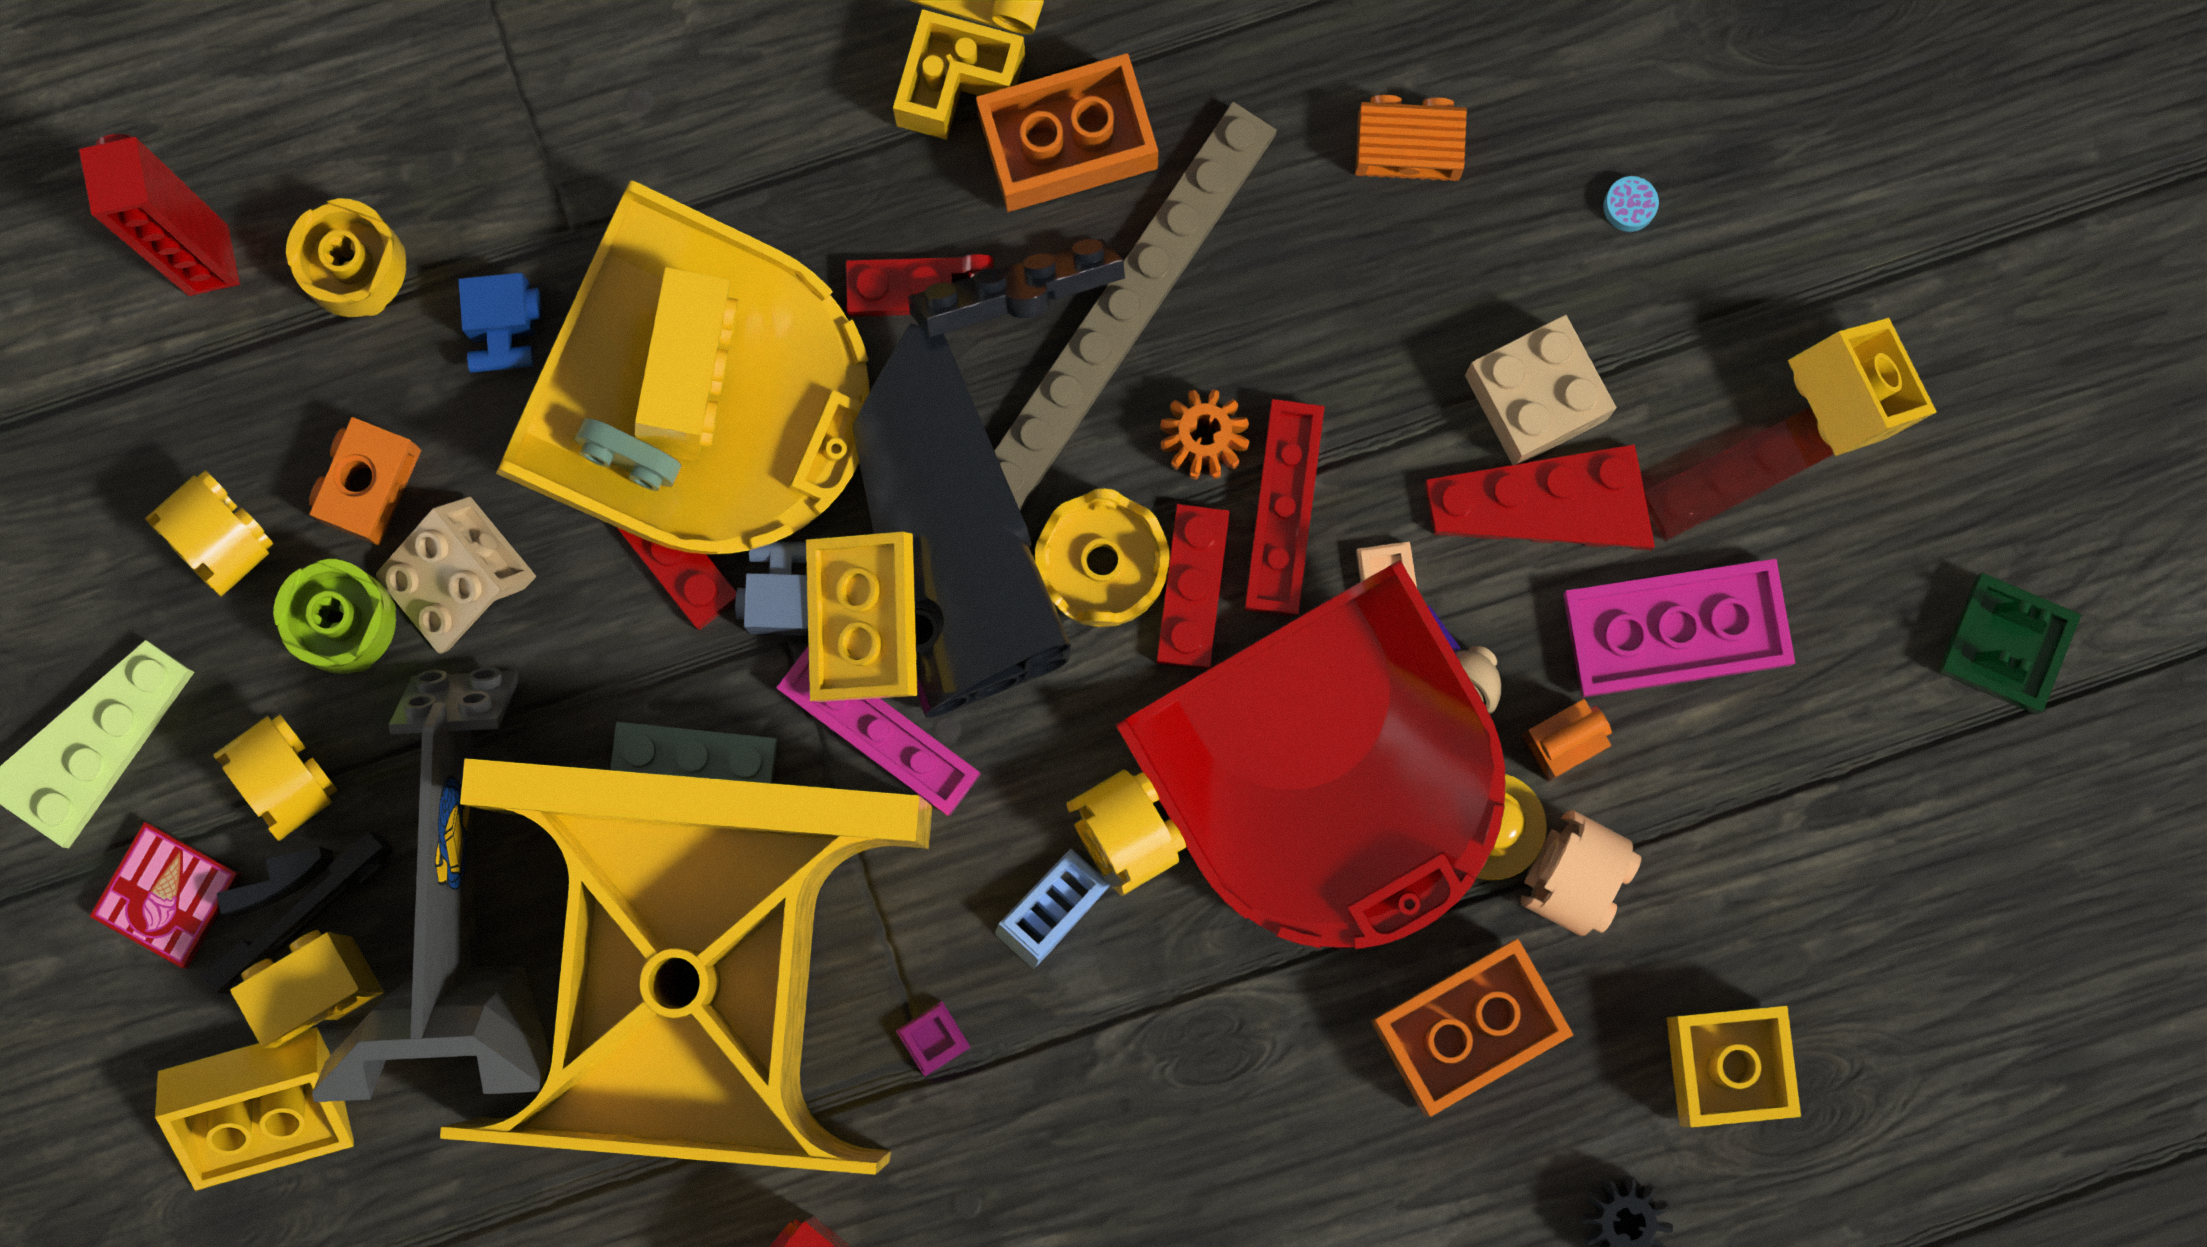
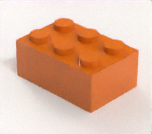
M1128 53L976 97L978 117L1007 213L1158 169L1159 151Z
M1519 939L1507 942L1370 1020L1421 1112L1427 1117L1437 1114L1574 1035Z

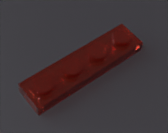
M1809 407L1645 491L1647 508L1665 541L1671 540L1834 456L1835 454L1831 446L1827 445L1819 434L1818 420L1812 408Z

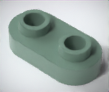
M585 418L574 438L582 446L580 455L585 459L603 467H609L611 463L631 472L629 475L630 480L652 491H658L660 485L672 487L682 467L676 459L665 452L595 419Z

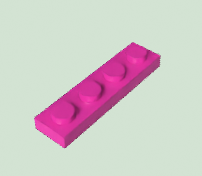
M809 645L776 687L778 691L948 817L981 775L978 770L880 698L830 702L810 701Z

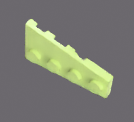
M145 640L0 766V805L61 847L69 849L187 684L194 671L153 643Z

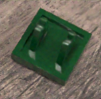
M1980 573L1975 578L1938 673L2036 715L2043 713L2082 615L1985 573Z

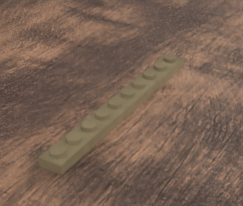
M1232 102L1125 259V279L1107 285L995 449V454L1020 511L1276 136L1277 129L1235 102Z

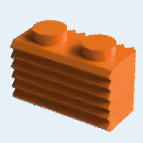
M1377 95L1371 97L1370 103L1361 102L1358 112L1355 175L1378 176L1380 178L1398 177L1401 179L1419 178L1421 180L1459 181L1465 164L1467 108L1454 107V101L1447 98H1428L1423 100V105L1402 104L1400 97Z

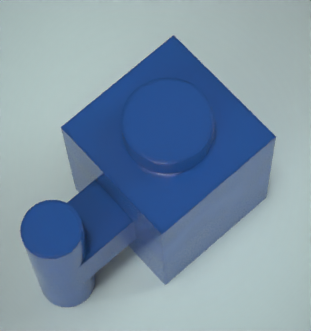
M523 273L458 279L462 331L472 342L487 341L488 350L469 351L467 353L470 373L534 367L535 358L532 345L512 347V338L535 336L534 320L542 319V303L539 289L532 288Z

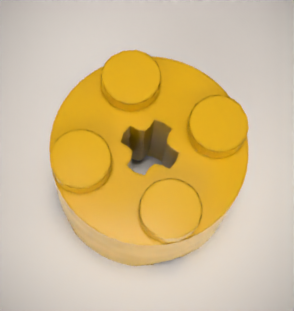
M338 198L327 201L328 204L322 205L313 211L311 209L306 211L293 225L286 244L288 265L298 285L319 306L333 314L344 317L378 315L397 295L405 278L406 253L397 235L375 210L356 200ZM354 253L351 261H345L342 266L339 264L342 257L351 258Z
M205 470L198 477L193 475L151 512L145 520L159 535H162L168 541L171 548L190 568L222 597L269 555L267 550L274 543L266 536L262 527L243 508L239 509L235 514L232 513L237 508L236 504L227 496L228 493Z
M281 714L273 720L266 716L213 754L258 817L262 816L268 824L269 831L278 841L333 803L329 796L338 791L313 757L304 763L298 756L306 747Z
M1125 769L1067 802L1069 813L1079 809L1083 819L1075 823L1074 826L1104 877L1114 872L1121 881V883L1112 887L1120 896H1124L1179 863L1178 852L1186 848L1184 838L1171 819L1163 822L1153 805L1154 802L1159 800V797L1148 777L1143 772L1132 776Z

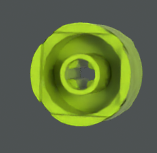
M325 559L303 569H298L284 581L275 599L273 611L275 625H277L282 642L288 651L298 659L329 673L347 674L362 672L370 668L389 647L396 626L395 602L385 587L356 565L343 560ZM331 611L338 613L341 611L344 614L340 623H331L327 620Z

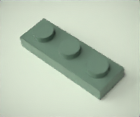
M616 722L610 770L773 784L778 740L769 737Z

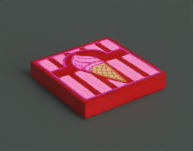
M144 822L89 917L173 964L188 969L220 913L217 893L234 889L242 874L151 823Z

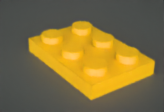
M891 532L806 540L810 701L830 702L917 696L913 534L908 532Z

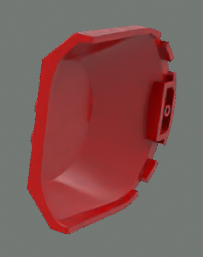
M1401 560L1345 590L1116 724L1141 770L1154 786L1159 801L1183 836L1186 847L1212 888L1245 919L1249 918L1259 926L1277 934V937L1297 944L1317 948L1324 946L1338 948L1355 947V949L1386 944L1404 938L1426 927L1453 907L1472 887L1491 851L1494 849L1501 829L1505 809V762L1494 722Z

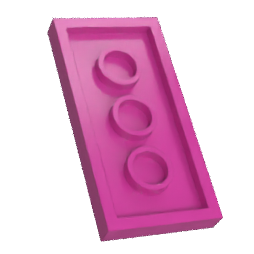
M1777 559L1573 589L1563 593L1581 698L1788 667L1795 664Z

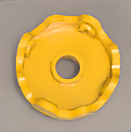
M1095 489L1080 497L1064 502L1053 511L1036 542L1035 562L1057 610L1067 618L1083 625L1109 627L1134 620L1147 611L1158 598L1166 582L1169 566V546L1157 518L1148 508L1124 497L1115 490ZM1107 547L1116 554L1118 564L1111 573L1098 575L1089 569L1086 562L1087 557L1095 548Z

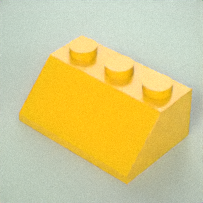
M317 1027L305 1030L277 1048H262L260 1043L158 1071L155 1118L195 1191L354 1147V1139L345 1102H314L312 1091L325 1061L331 1056Z

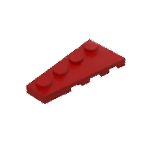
M1635 444L1426 480L1424 483L1434 535L1499 540L1503 538L1531 540V542L1552 544L1554 542L1577 543L1593 547H1631L1634 550L1652 551L1655 548Z

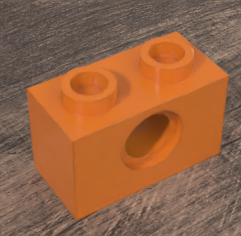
M351 417L347 429L341 428L332 442L330 456L333 458L326 477H319L312 488L309 497V505L312 506L309 515L324 525L381 546L422 450L407 438ZM364 468L371 469L372 480L370 485L363 491L352 492L350 481L354 473Z

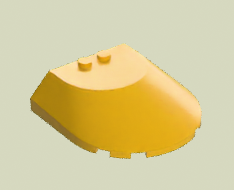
M630 180L518 421L496 474L667 548L700 554H731L773 544L805 527L824 512L843 491L859 464L852 425L870 393L866 367L868 357L863 341L854 321L847 319L840 306L832 298L831 293L833 291L814 272L799 261L770 245ZM665 267L730 279L728 297L738 299L731 345L720 344L719 349L728 350L721 396L710 394V400L718 402L711 447L701 445L698 461L673 457L682 467L673 486L666 487L660 485L658 491H652L634 483L629 479L631 472L613 463L609 467H603L581 456L582 446L574 438L585 418L601 421L635 438V420Z

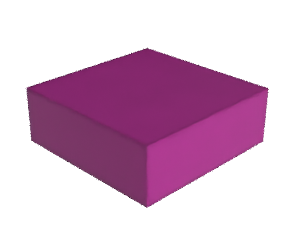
M943 1001L896 1030L924 1077L971 1048Z

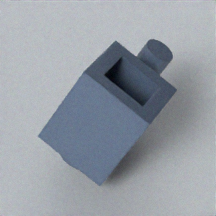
M777 541L767 546L749 550L750 562H770V574H746V588H737L736 619L744 620V627L750 634L808 635L807 575H793L794 563H807L806 542Z

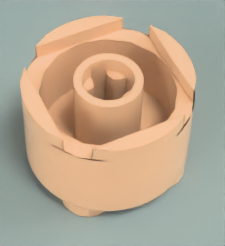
M1569 810L1561 817V819L1569 824L1562 833L1551 829L1545 838L1540 854L1531 864L1524 883L1531 886L1533 891L1531 897L1521 895L1520 902L1523 907L1579 936H1585L1592 929L1603 933L1607 930L1616 914L1617 904L1613 903V900L1621 884L1627 885L1631 882L1639 869L1642 856L1633 851V844L1630 839L1575 810Z

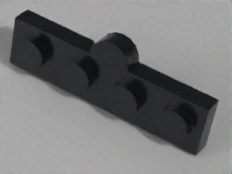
M1103 239L1081 240L1076 242L1071 248L1051 254H1034L1027 257L1021 263L1001 269H983L977 272L974 277L953 283L933 284L923 292L908 296L910 315L929 337L1006 314L1017 318H1033L1044 314L1048 310L1049 299H1059L1125 279L1124 262Z

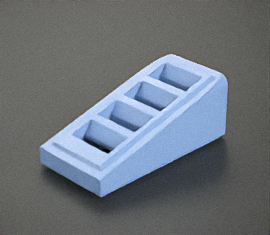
M1070 848L1002 919L997 926L995 934L1023 961L1035 969L1109 888L1110 883ZM1066 871L1088 891L1083 898L1060 878ZM1050 888L1073 907L1068 913L1046 894ZM1036 904L1057 923L1053 929L1031 910ZM1020 921L1042 939L1039 944L1018 926Z

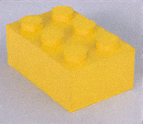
M665 267L635 420V438L672 457L698 461L701 445L708 447L712 445L718 402L711 401L710 394L721 396L728 350L719 349L720 344L731 345L738 299L728 297L730 279Z

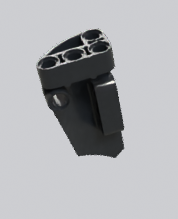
M910 323L868 394L852 425L873 533L908 532L913 534L915 626H923L932 634L927 642L916 645L917 698L925 717L933 718L1059 669L1069 661L1071 644L1030 551L1031 540L1022 514L944 333L929 337L919 325Z

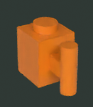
M1585 699L1534 726L1522 735L1548 782L1612 746L1607 738L1608 735L1612 734V730L1606 717L1597 706L1590 708Z

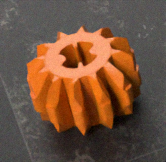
M1193 390L1188 394L1189 409L1181 402L1174 400L1170 404V410L1177 419L1166 418L1161 420L1160 429L1167 434L1173 435L1161 441V450L1163 452L1180 450L1173 457L1171 466L1178 470L1187 461H1190L1192 463L1190 468L1191 479L1197 480L1201 473V466L1207 465L1212 479H1218L1221 476L1219 461L1221 460L1227 467L1235 469L1239 465V459L1232 450L1246 451L1248 449L1249 440L1237 433L1246 430L1249 422L1246 417L1230 419L1238 408V403L1234 399L1228 401L1220 408L1217 406L1219 391L1211 390L1208 403L1201 404L1199 393ZM1198 425H1208V432L1213 428L1217 431L1213 435L1212 444L1201 445V438L1196 442L1192 439L1196 435Z

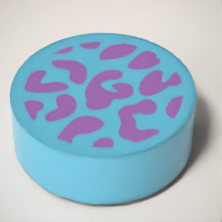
M1628 176L1619 179L1611 186L1604 198L1603 209L1607 220L1615 228L1626 232H1634L1643 229L1651 222L1657 213L1659 199L1655 188L1648 181L1640 177Z

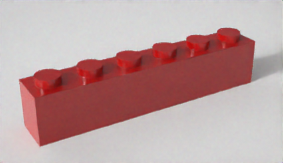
M111 134L99 138L96 141L97 145L79 149L91 214L188 296L240 285L229 226L136 136Z

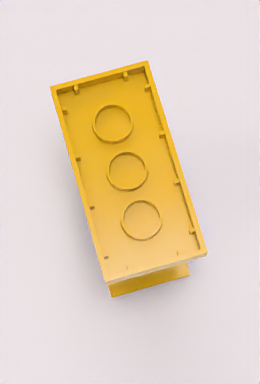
M477 759L464 760L460 804L501 814L523 815L539 824L552 836L564 855L569 874V891L552 1063L542 1090L530 1105L511 1118L478 1117L442 1126L440 1132L441 1139L876 1175L890 1162V1150L868 1149L842 1141L826 1131L812 1116L803 1099L800 1086V1066L814 911L818 893L828 875L851 856L868 849L884 846L929 849L932 817L931 804L918 795ZM687 961L695 967L700 980L699 991L691 1003L686 1002L680 996L676 986L678 971Z

